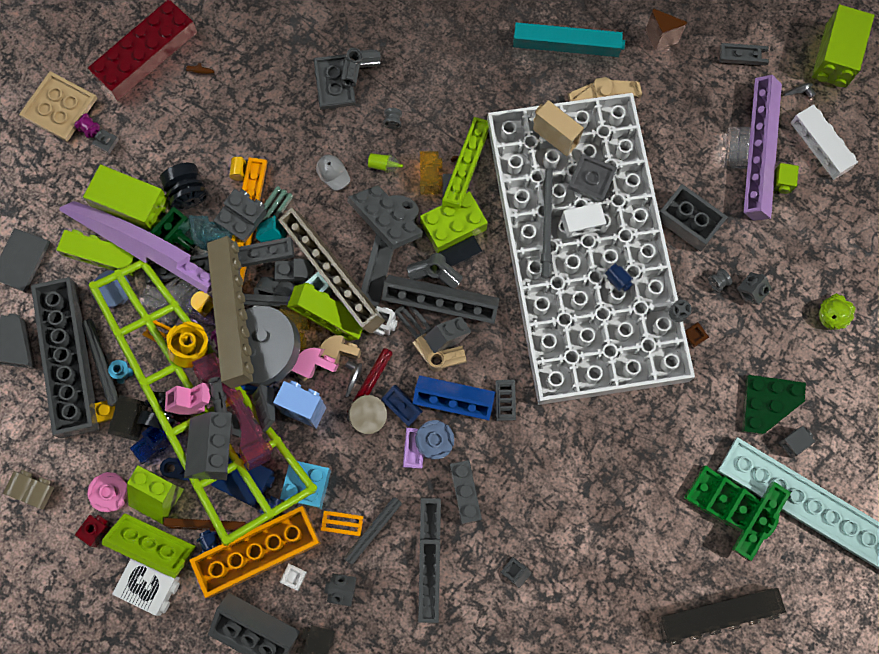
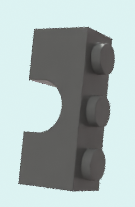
M470 460L451 463L449 467L456 493L461 525L480 522L482 517Z

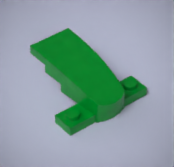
M704 465L683 499L720 522L742 532L732 550L746 560L752 561L763 541L775 531L779 522V513L791 492L773 481L761 500H758L745 488H740L727 477H722Z

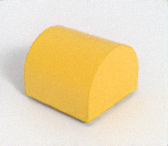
M243 157L231 158L229 177L233 180L244 181L247 162Z
M203 291L196 292L191 298V306L202 316L206 317L213 308V298Z

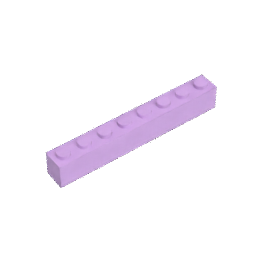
M773 74L755 78L744 214L753 221L771 219L782 88V84Z

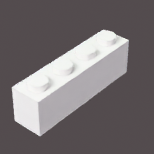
M815 105L798 113L791 121L792 126L833 180L851 170L858 163L855 155L849 151L843 139L836 134L833 126L826 121L822 112Z

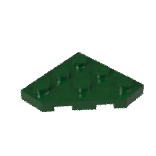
M747 375L742 433L763 435L805 402L806 382Z

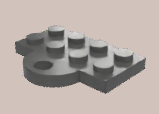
M379 185L348 196L347 202L391 250L422 237L423 231L415 224L419 209L412 199L401 195L388 196Z

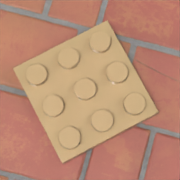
M49 71L19 115L21 118L68 142L77 129L74 126L75 122L83 114L89 112L98 98L93 93Z

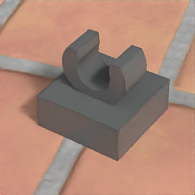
M101 129L96 134L92 145L110 154L119 138Z

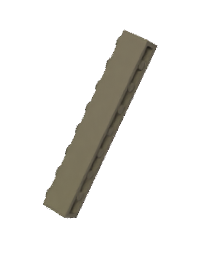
M291 208L278 219L362 329L372 334L385 322V319L305 218L295 209Z
M225 236L208 242L207 250L221 382L232 389L253 382L252 374L254 373V368L250 359L252 350L248 342L250 333L246 325L248 317L244 309L245 296L242 292L243 279L240 275L239 246L229 236Z

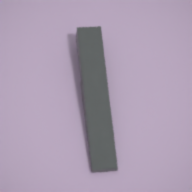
M421 497L418 623H439L441 498Z

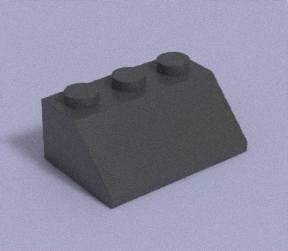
M208 412L190 418L184 478L227 480L232 413Z

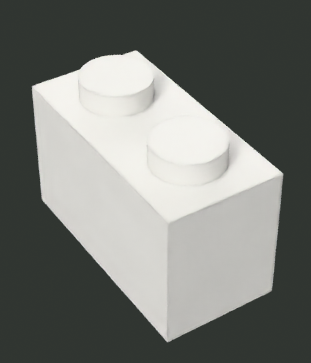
M589 202L578 208L576 206L568 207L561 216L567 238L602 231L607 224L601 202Z

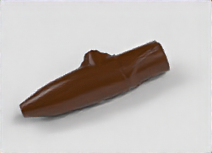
M198 63L196 66L187 65L186 67L187 72L197 74H213L215 72L210 68L202 67L201 63Z

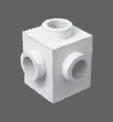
M377 306V311L387 324H382L373 333L384 336V334L389 336L391 331H395L398 323L395 320V312L387 307L381 308Z

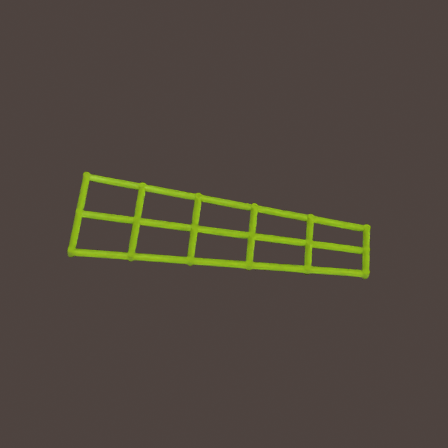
M139 259V261L120 270L117 269L114 273L97 281H91L89 288L185 470L186 454L176 435L189 429L190 419L172 428L150 384L176 372L185 388L192 389L194 387L183 367L177 366L169 359L167 343L153 323L154 320L172 311H175L182 322L192 321L148 262L144 263ZM140 268L145 271L169 303V305L149 315L124 277ZM115 280H118L141 319L122 328H119L99 290L100 287ZM144 325L147 326L171 364L148 377L144 376L124 335ZM208 344V357L220 371L219 357L212 349V346ZM241 386L232 388L236 394L225 400L226 408L241 400L259 423L254 403L248 397L246 391ZM205 405V411L198 415L215 412L214 407L212 406L208 409ZM271 426L265 432L271 440L240 458L230 444L229 458L232 462L228 464L227 473L238 470L264 514L227 534L204 490V487L216 480L202 479L199 481V479L189 478L224 546H228L231 542L266 521L273 519L274 516L309 495L314 494L317 490L316 484L312 482ZM277 447L307 488L271 509L244 464Z

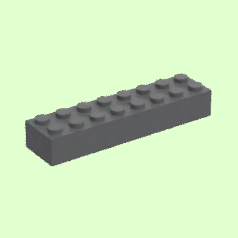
M70 277L31 285L52 435L61 439L99 430V423L97 422L95 411V397L85 333L82 325L83 320L77 283Z

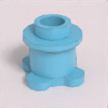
M122 360L113 361L108 368L110 376L117 379L119 384H123L128 377L134 374L133 370Z

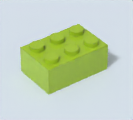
M470 191L466 193L460 209L441 205L420 216V224L436 253L473 235L476 236L486 231L488 225Z

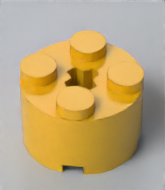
M187 321L183 322V324L175 325L169 330L166 339L169 359L177 366L183 368H197L208 355V337L203 327L195 322Z

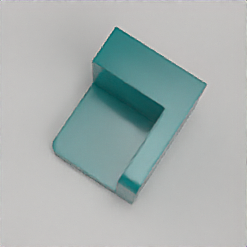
M275 215L257 226L256 239L261 243L286 237V230Z

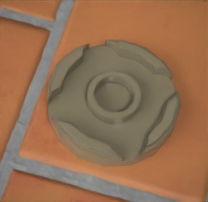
M372 395L360 396L350 404L348 409L349 423L355 431L362 434L378 432L384 426L387 419V410L384 403Z

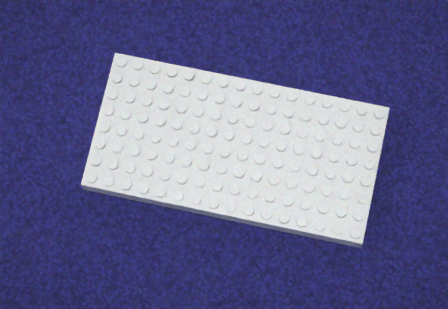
M633 93L554 104L584 127L579 144L568 156H565L533 130V120L536 116L535 111L539 106L488 113L487 122L538 405L686 383L694 379L695 375L683 321L675 322L669 316V309L678 300ZM582 153L617 167L603 203L601 202L607 223L604 230L567 238L561 219L563 211L571 206H576V208L582 207L589 202L600 203L597 200L567 189ZM546 169H553L550 249L552 263L550 264V278H542V264L540 263L541 254H543ZM615 263L618 266L621 265L634 278L632 281L633 286L626 292L623 290L619 292L607 280L605 272Z

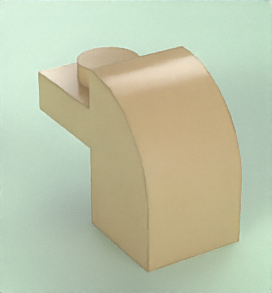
M340 335L329 337L320 346V348L325 349L322 357L325 355L331 356L336 359L335 363L337 364L340 355L359 360L361 351L360 348H357L356 344L347 343L345 345L344 336Z

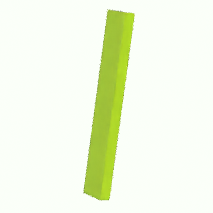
M477 117L473 118L442 199V205L461 208L489 133L487 120Z

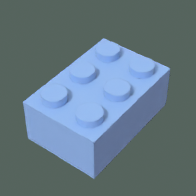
M284 381L273 402L282 414L317 429L326 410L324 401L319 396L320 393L312 389L306 391L301 388L300 384L294 381H290V383Z

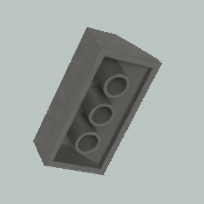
M228 593L217 607L208 635L242 654H290L300 634V631L293 626L284 623L231 593Z

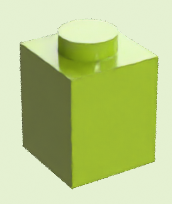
M780 163L775 169L773 190L779 191L781 194L791 193L797 187L799 166Z

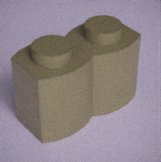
M22 469L20 473L14 471L3 494L39 509H44L55 488L49 485L51 481L42 477L36 480L32 478V473Z

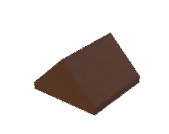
M653 9L645 31L654 50L657 51L677 44L687 21Z

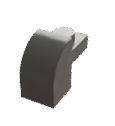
M294 258V261H275V281H295L296 285L307 282L315 274V267L306 259Z

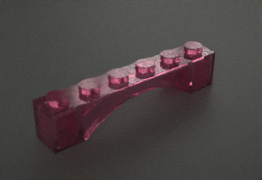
M215 352L192 362L193 371L200 383L208 384V380L212 377H220L221 379L219 358ZM222 383L223 392L226 393L227 397L225 401L235 412L240 424L241 442L239 455L249 471L271 460L273 449L269 441L263 439V431L260 425L254 423L251 409L245 407L241 391H236L235 388L231 389Z

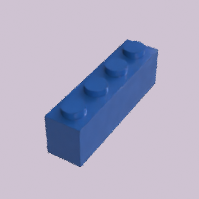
M419 375L412 404L490 420L495 391Z

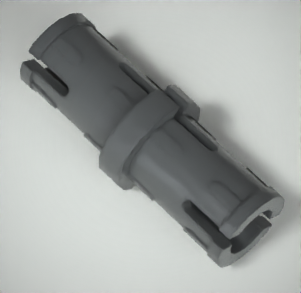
M212 377L208 380L211 392L210 401L213 403L214 411L228 413L225 403L227 397L226 393L223 392L220 377Z

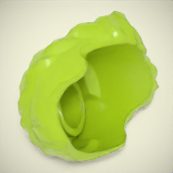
M836 293L823 301L819 310V318L822 325L826 328L840 330L850 325L854 319L856 308L853 303L846 301L843 295Z

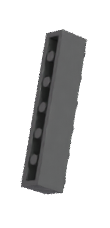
M393 275L387 276L382 294V300L493 324H495L500 298Z

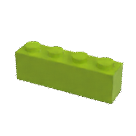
M74 229L72 231L64 230L56 249L63 257L114 271L139 261L138 258L109 240L107 242L102 241L101 238L95 235L85 236L82 232ZM132 272V273H130V274H128V275L133 277L134 272Z
M303 283L294 286L287 305L288 308L334 334L344 336V339L347 341L360 338L362 327L342 302L335 301L330 298L329 294L314 289L315 287L312 284Z

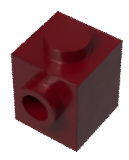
M99 514L97 516L89 515L75 533V536L90 547L97 548L111 527L106 524L108 520Z

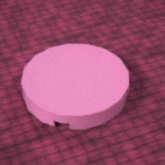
M110 472L102 473L95 477L90 483L87 492L90 504L101 512L110 513L117 511L124 506L128 499L127 482L120 475Z

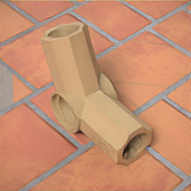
M426 333L419 336L412 343L432 371H441L443 368L467 362L463 346L433 353L424 339L427 335ZM438 357L442 362L439 365H434L431 360Z

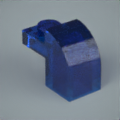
M150 426L141 433L143 438L131 446L130 449L139 462L144 464L158 452L162 453L171 443L164 430Z

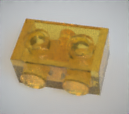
M420 151V195L439 194V187L443 186L442 175H439V169H442V158H439L438 151Z

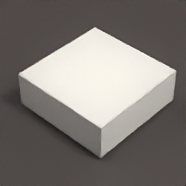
M288 563L280 583L299 591L307 572Z

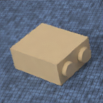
M548 100L544 105L541 104L536 109L533 130L565 156H568L579 144L584 127Z

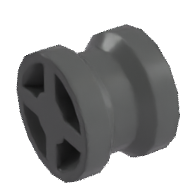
M397 108L385 109L384 116L386 118L383 120V126L389 129L400 128L402 111Z
M720 269L717 271V274H712L708 277L711 287L716 292H720L723 290V287L732 284V278L724 269Z
M677 300L670 307L669 316L675 322H682L691 314L692 307L686 300Z

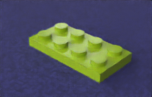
M126 513L122 515L102 539V545L174 579L193 555L196 546Z

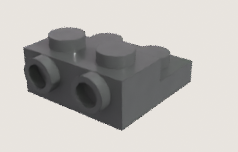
M234 189L224 201V207L213 221L245 243L267 215V212L264 208L265 205L258 199L255 201L249 198L250 195L243 189L240 191Z

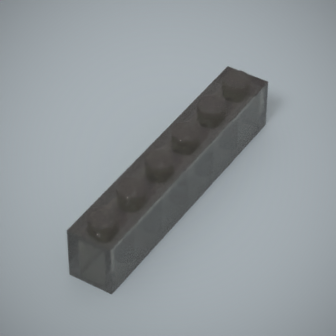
M770 588L659 616L657 621L663 642L677 645L683 643L682 639L689 637L690 640L700 639L702 634L707 632L710 635L722 633L721 629L729 627V630L742 628L741 624L746 622L749 625L761 623L760 619L767 617L768 620L781 618L780 614L785 613L786 610L779 588Z

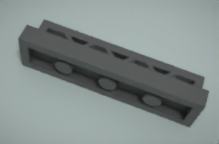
M377 233L361 288L375 308L380 305L384 282L387 278L394 252Z

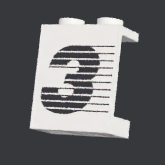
M130 559L112 595L155 616H161L170 605L168 600L171 594H175L179 588L180 583L178 581L180 577L177 576L174 579L136 560Z

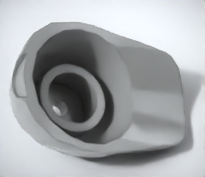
M324 155L318 160L316 172L319 178L332 190L339 191L350 183V177L344 164L336 156Z

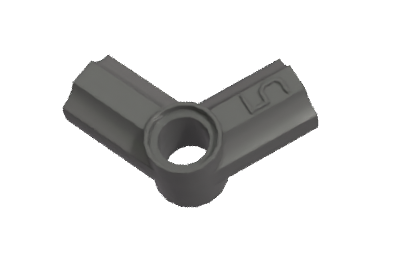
M350 48L343 60L340 79L343 86H356L359 68L380 66V51H360L357 48Z
M434 253L429 259L407 266L408 276L412 280H420L431 276L440 279L450 288H456L463 278L446 263L445 257L440 253Z

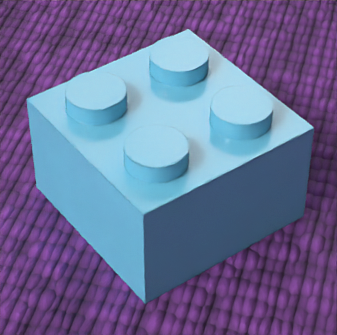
M297 461L312 482L316 484L317 490L314 494L309 495L296 504L322 510L331 470L327 467ZM288 465L280 496L282 501L307 488L290 465Z

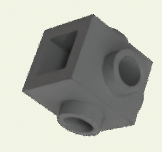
M750 272L737 289L744 301L759 305L772 290V287L765 275Z
M332 573L331 580L327 581L324 593L328 594L327 603L351 607L357 577Z

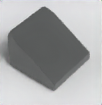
M514 557L500 572L518 588L531 575V571Z

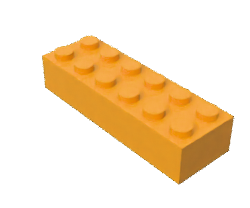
M300 506L256 527L231 542L228 546L221 544L189 561L204 597L211 598L321 545V542L306 508Z

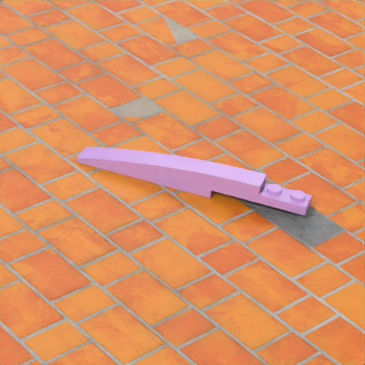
M72 201L60 207L61 212L144 263L152 260L204 293L212 290L210 273L190 262V254L125 220L79 202Z

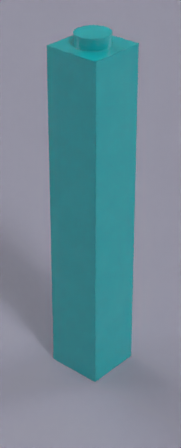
M516 22L513 47L619 57L621 50L624 51L625 40L622 39L623 32Z

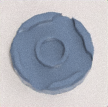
M114 270L105 271L104 273L100 274L94 281H97L109 274L114 273ZM118 280L99 288L109 308L121 306L129 299Z
M438 420L428 421L421 425L415 436V443L419 453L431 460L442 459L447 456L455 442L451 428Z

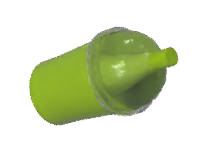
M373 153L369 155L368 168L387 173L395 172L398 167L403 168V164H399L398 159L393 155Z

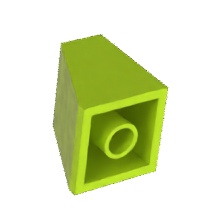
M137 465L127 482L128 506L164 524V518H168L184 489Z

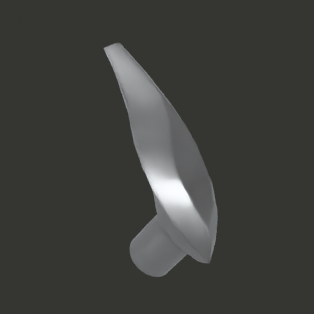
M805 83L785 92L783 96L806 92L809 98H812L816 93L811 88L813 86L812 83Z
M350 360L345 365L346 368L352 371L345 397H348L362 371V363L356 365Z

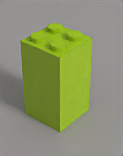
M839 4L826 23L811 78H815L820 82L834 84L837 87L847 88L860 72L875 15Z
M101 164L83 196L91 207L125 220L148 232L153 230L164 215L169 212L171 207L167 196L161 188Z

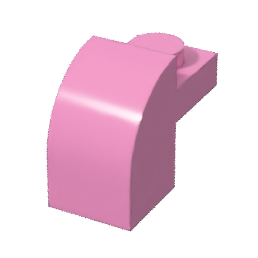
M308 348L299 354L297 362L291 371L306 378H312L318 365L336 372L339 364L335 363L336 359L331 356L325 355L322 357L325 349Z
M202 382L192 389L175 386L168 390L165 396V411L183 415L204 412L205 405L209 404L211 396L209 384Z

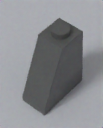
M17 314L0 315V365L35 369L36 365L27 322L22 320L21 316Z

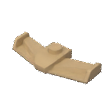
M603 77L597 78L593 83L567 93L569 102L633 93L634 97L641 98L642 90L639 81H618Z

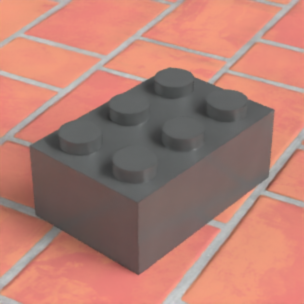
M683 184L679 186L659 212L661 223L700 252L728 218V216Z

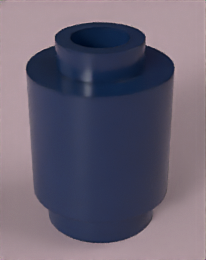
M615 263L605 272L607 280L619 292L622 290L626 292L633 286L632 281L634 278L621 265L618 266Z

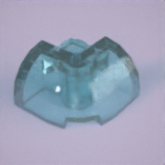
M189 215L190 235L193 243L198 248L208 251V242L225 236L230 237L229 231L224 230L214 222H209L208 216Z

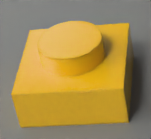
M107 400L94 403L98 423L119 419L117 405L111 407L108 405Z

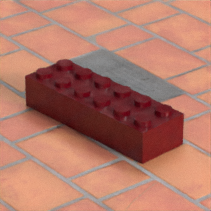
M167 0L87 69L93 78L115 100L119 101L198 32L194 22L171 0Z

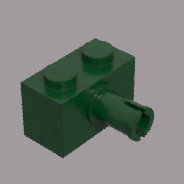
M172 207L150 232L172 245L180 244L188 252L193 250L190 248L191 246L193 248L196 246V242L185 235L192 227L190 220L175 207Z

